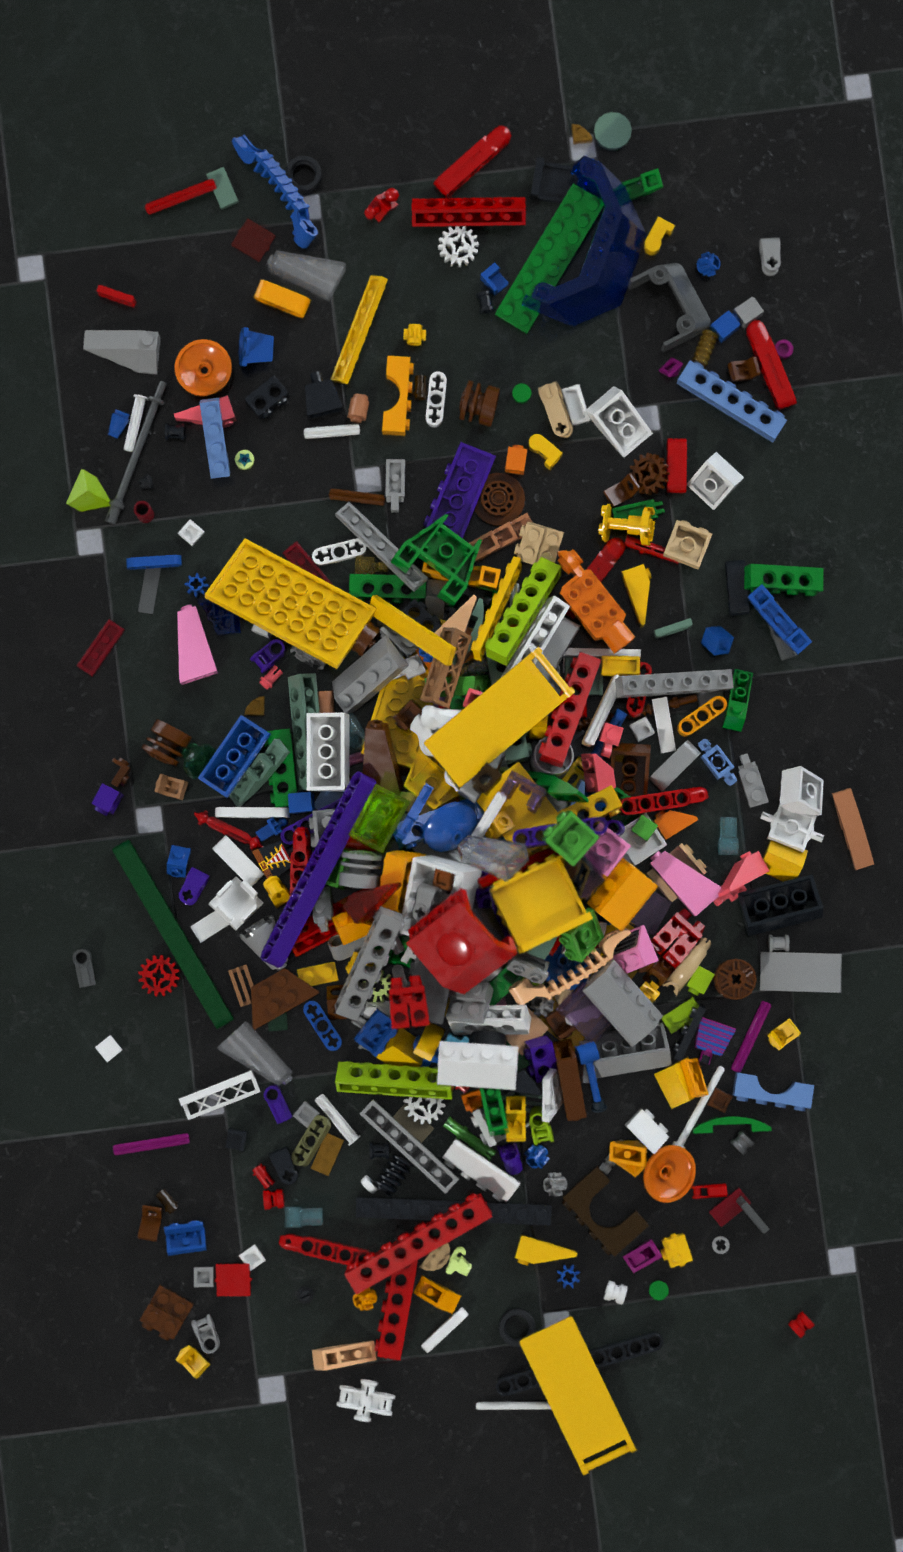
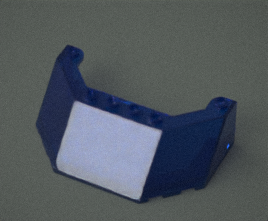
M585 155L572 166L570 174L577 176V186L601 197L605 207L580 275L556 287L547 283H539L534 287L532 295H525L521 303L522 306L572 327L621 306L647 236L625 185L601 162Z

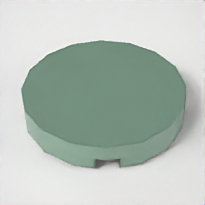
M610 112L602 115L597 120L594 136L602 148L615 151L627 145L632 129L630 122L625 116L620 113Z

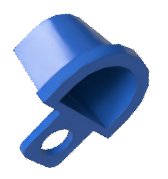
M242 328L238 347L239 365L247 366V363L273 361L274 336L249 331V328Z

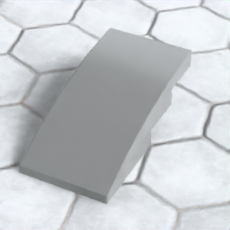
M761 952L760 991L841 993L842 954Z

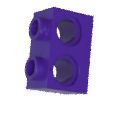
M102 783L91 804L96 806L94 810L105 816L108 813L114 815L124 795Z
M547 1035L524 1041L526 1049H523V1052L529 1064L527 1066V1073L536 1083L542 1082L549 1069H557L553 1043Z

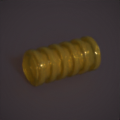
M711 330L702 331L701 341H698L699 346L696 347L697 352H694L695 357L692 358L693 362L697 361L704 367L708 366L709 355H712L711 350L714 349L713 345L716 344L715 339H718L717 333Z

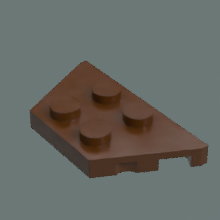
M286 968L252 986L253 1029L255 1030L314 997L319 994V991Z

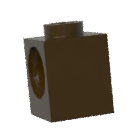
M486 762L472 779V784L474 785L472 788L480 795L484 793L487 796L502 779V774ZM482 777H489L491 782L487 785L480 782Z

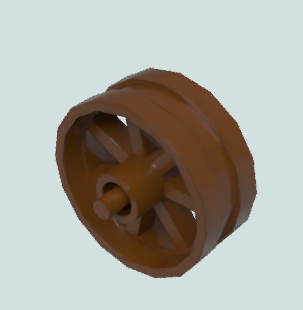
M371 621L368 622L351 650L356 651L359 656H362L377 642L380 628L374 626Z

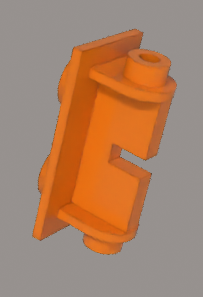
M480 1089L461 1095L466 1112L483 1108Z

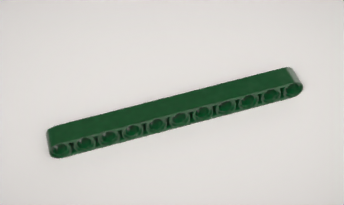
M128 839L112 848L114 855L216 1029L218 1030L233 1021L234 1018L130 840Z

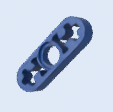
M181 555L133 557L126 559V566L130 570L182 566Z
M316 1001L307 1002L304 1005L303 1011L328 1050H338L342 1045L340 1035L319 1003ZM310 1004L317 1006L315 1011L318 1016L320 1013L323 1015V1017L318 1018L315 1022L312 1021V1018H315V1016L307 1012ZM321 1020H325L328 1023V1029L324 1032L319 1031L317 1028V1024ZM332 1029L334 1033L330 1035L333 1039H338L337 1047L329 1046L330 1040L328 1036L324 1039L322 1035L327 1034Z

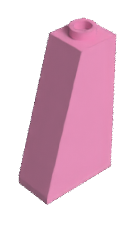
M186 605L181 608V611L177 612L179 680L182 685L218 673L196 606Z
M658 851L650 858L652 862L649 865L694 917L719 897L718 893L721 889L719 885L668 852L663 851L660 853Z

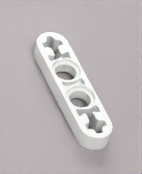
M215 807L216 818H290L289 808Z

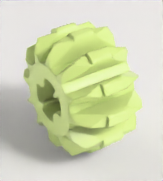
M381 970L379 981L383 982L381 985L384 984V989H380L377 992L375 991L376 988H374L372 994L375 995L373 1002L377 1001L378 996H380V1001L384 1002V994L390 999L387 991L391 989L389 988L391 981L387 982L391 975L388 974L383 978V970Z

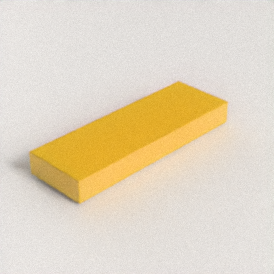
M430 1022V1025L425 1027L413 1053L431 1061L446 1029Z

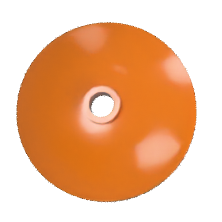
M201 339L188 343L181 349L175 361V374L178 382L187 392L196 396H210L218 393L227 385L232 373V363L229 354L220 344L211 340ZM207 368L208 372L203 374L201 370Z
M677 1145L662 1147L653 1154L646 1164L643 1177L644 1186L648 1194L655 1200L663 1203L674 1202L682 1198L690 1190L696 1175V1166L692 1155L686 1149Z

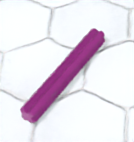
M766 1001L761 1002L731 1066L733 1071L737 1073L742 1071L771 1008L770 1003Z
M185 1133L117 1144L113 1146L114 1155H122L190 1143L189 1135Z

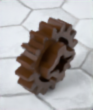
M646 453V457L639 455L640 460L634 459L635 466H630L633 470L631 474L640 486L639 493L645 494L646 492L648 495H652V491L659 493L658 488L664 489L663 482H668L665 476L670 475V473L665 471V469L669 466L663 464L665 459L659 458V455L653 454L652 456L650 453Z

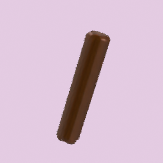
M332 488L329 491V499L381 506L385 504V496L381 494Z

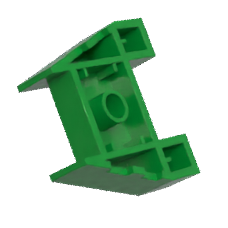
M445 514L417 535L405 541L394 555L391 563L404 573H407L419 557L448 579V582L437 597L453 608L468 586L482 540L479 539L473 547L444 525L449 516Z

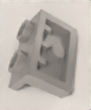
M387 625L380 629V638L387 635L402 657L409 658L419 648Z
M335 809L312 811L313 817L309 818L310 829H314V836H311L312 847L317 846Z

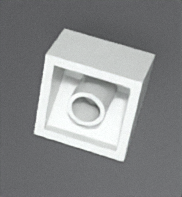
M715 452L689 480L687 486L708 506L715 510L744 477L722 456Z
M802 766L783 770L780 806L791 813L822 815L824 780Z
M640 1108L624 1125L651 1153L655 1154L669 1138L666 1134L668 1130L661 1123L657 1125L653 1121L655 1116L648 1109L643 1111Z

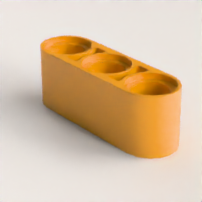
M260 280L253 297L261 303L299 318H304L311 299L266 280Z
M715 696L683 718L677 726L678 733L681 736L688 737L715 719L726 709V699L722 696ZM714 701L722 703L723 707L721 710L714 709ZM705 712L707 720L700 721L697 718V713ZM687 722L691 725L692 729L690 732L682 730L683 723Z

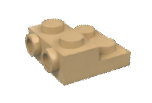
M677 520L663 556L699 569L712 533H709L705 528L691 526L687 521Z
M527 521L526 526L522 525L519 536L522 537L521 544H516L514 554L521 558L522 562L532 565L538 562L540 557L555 563L564 532Z

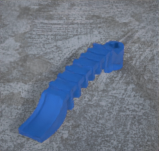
M245 135L238 138L234 137L232 143L242 161L246 164L258 161L254 172L262 173L261 176L264 178L271 177L268 183L271 185L277 184L274 191L283 193L280 200L289 201L285 208L287 210L294 209L290 216L294 226L292 231L294 241L299 247L307 248L318 234L317 228L310 221L309 204L305 203L304 197L298 192V188L294 187L291 178L287 177L286 171L280 168V164L273 159L274 156L272 154H269L266 149L256 148Z

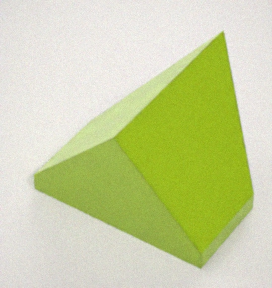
M81 469L66 504L82 512L111 506L109 505L111 500L97 477Z

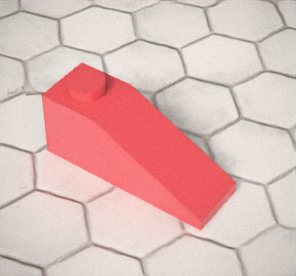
M228 396L220 398L223 428L233 425V422L236 421ZM200 405L174 414L177 422L203 425Z
M749 851L740 856L741 860L733 865L718 893L719 898L769 872L759 851L751 854Z

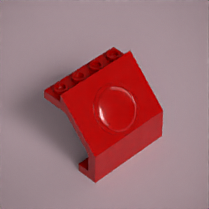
M462 888L408 929L410 940L406 943L407 946L443 987L463 995L517 955L514 938L507 936L501 941L495 939L473 914L467 891Z

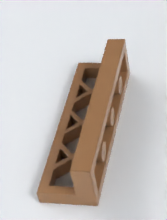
M443 627L440 637L456 647L455 654L458 660L454 666L453 663L446 666L436 658H433L420 700L435 703L449 709L472 636L457 628ZM459 636L464 638V642L461 647H459L458 645ZM450 672L452 679L450 683H447L446 676ZM442 691H445L446 694L444 702L439 700Z

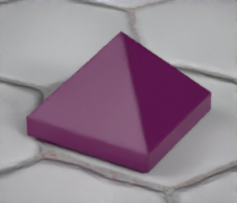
M670 358L659 369V372L668 377L677 376L683 363Z

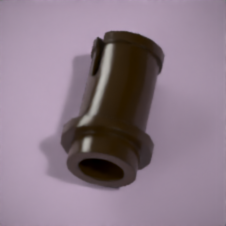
M415 376V392H413L415 400H426V396H428L426 392L427 376Z
M165 1188L155 1196L165 1207V1212L171 1214L179 1208L178 1202L172 1199Z

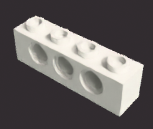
M489 1005L484 1024L448 1021L454 1035H470L475 1031H495L504 1035L529 1034L531 1016L526 1005Z

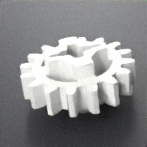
M456 226L455 230L448 227V233L442 232L444 238H439L441 244L438 245V250H443L440 252V257L445 256V263L450 260L451 266L458 263V266L461 267L462 262L468 265V259L474 261L473 254H478V250L475 248L479 247V242H474L477 240V235L471 236L473 233L472 229L467 232L466 226H463L462 229ZM465 237L469 239L471 245L466 243ZM461 240V246L459 247V249H457L456 252L455 246H457ZM446 247L452 251V255L448 253Z
M413 1097L403 1101L408 1104L404 1110L410 1111L407 1116L411 1117L413 1115V1122L419 1119L421 1125H423L424 1120H427L428 1124H431L432 1118L437 1121V1114H443L440 1108L445 1107V1104L441 1103L444 1099L424 1098L425 1101L430 1102L427 1105V1109L419 1105L422 1102L420 1097L417 1102L411 1103ZM437 1104L436 1111L431 1114L430 1109L432 1105ZM414 1110H420L424 1116L416 1114Z

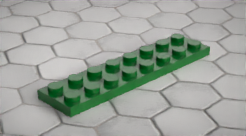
M574 183L572 184L495 313L497 317L528 334L606 202Z

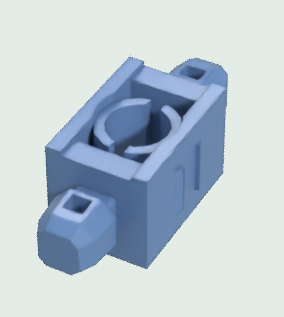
M704 738L698 743L700 750L705 752L700 758L717 780L724 777L727 785H733L737 782L734 773H730L734 768L733 764L718 744L712 748L710 746L711 743ZM715 752L718 754H715L714 758L718 757L722 760L721 767L723 768L725 764L728 766L720 773L717 770H720L721 767L713 765V757L710 761L708 760V757Z

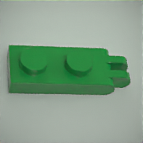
M654 499L612 508L613 518L628 519L629 515L642 516L645 507H653L655 515H651V519L654 520L658 518L659 514L665 513V510L656 509V507L663 506V501L655 502Z

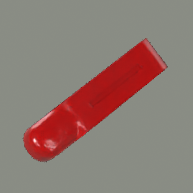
M506 126L496 127L444 171L433 184L446 198L450 197L509 144L511 139L510 130Z
M760 320L751 321L747 326L746 334L777 410L779 411L797 404L793 389L764 323Z
M615 537L610 539L586 569H590L601 583L625 551L624 541ZM568 609L565 615L573 620L575 615Z
M692 787L619 799L621 804L627 802L629 809L627 812L623 808L619 809V815H633L703 802L709 797L708 791L704 787ZM679 793H681L684 797L682 803H679V801L677 800V796ZM661 796L665 798L664 806H661L659 803ZM642 799H645L647 801V807L645 809L641 807Z
M297 827L293 834V852L291 853L290 896L300 879L298 870L304 871L312 855L311 834L307 827ZM298 851L304 853L305 859H301L298 856Z
M286 1234L279 1237V1245L283 1249L349 1265L354 1261L359 1263L360 1255L370 1253L366 1249L311 1236L303 1237ZM286 1239H290L291 1243H287ZM306 1240L311 1241L313 1244V1248L310 1251H306L302 1247V1243ZM329 1245L332 1253L324 1255L321 1252V1247ZM344 1249L349 1250L351 1253V1257L347 1260L342 1259L340 1256V1252Z

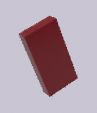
M739 1187L709 1211L720 1227L724 1226L742 1211V1208L736 1202L737 1198L742 1196L749 1205L751 1204Z

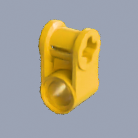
M271 876L264 881L263 886L269 893L268 895L276 908L288 902L290 892L278 876Z

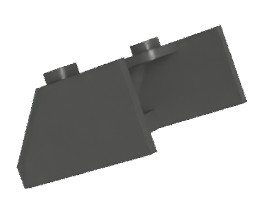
M680 264L657 265L630 279L629 290L649 280L657 285L668 282L685 313L676 323L679 335L663 342L661 348L663 353L705 332L709 328L710 318Z

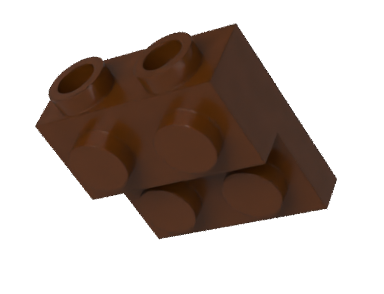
M160 1285L140 1319L143 1322L142 1327L149 1331L153 1329L159 1331V1336L167 1341L170 1338L174 1340L194 1303Z

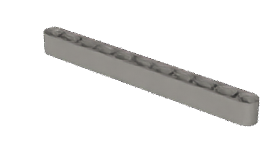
M563 617L542 653L555 670L580 629V625L566 617ZM537 661L535 666L546 680L549 681L551 676L541 663ZM508 748L489 763L494 769L498 767ZM482 777L480 782L487 785L490 778ZM471 778L460 787L458 794L476 803L480 794L472 788L474 785L472 784L473 778Z

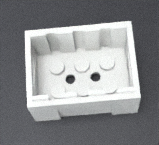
M433 854L413 857L402 912L405 924L401 934L409 936L408 929L418 922L412 914L417 890L423 882L433 885L435 868L455 874L451 893L448 894L446 890L442 889L443 894L439 905L462 888L467 891L471 910L473 909L476 889L479 888L477 880L481 878L482 869Z

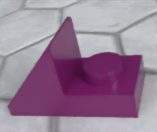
M646 1240L639 1247L625 1254L623 1258L632 1272L635 1273L660 1259L662 1254L652 1240Z

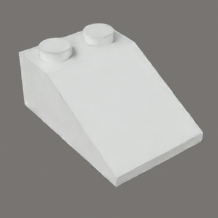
M614 386L585 410L596 427L622 457H626L653 434L624 392Z

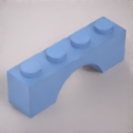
M220 398L200 400L211 479L228 477L231 472L224 438Z
M736 1072L732 1095L737 1096L736 1100L748 1102V1098L756 1099L757 1104L767 1105V1102H774L775 1107L786 1108L787 1105H792L794 1110L805 1111L806 1108L811 1109L814 1085L792 1082L786 1091L779 1094H770L760 1086L757 1076Z

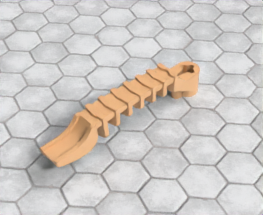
M625 928L622 932L617 929L606 934L599 942V949L603 955L601 956L596 948H594L591 954L596 960L592 962L589 956L584 959L587 967L583 968L581 964H577L575 967L578 973L575 974L572 969L566 972L570 977L568 979H565L563 975H559L557 979L560 983L557 985L551 979L548 981V987H545L544 984L533 986L529 979L524 978L512 984L508 990L517 1005H524L536 996L551 1000L553 996L560 995L564 990H569L572 985L579 984L582 979H587L591 973H596L600 967L606 966V962L613 958L614 949L617 944L630 935L631 932Z

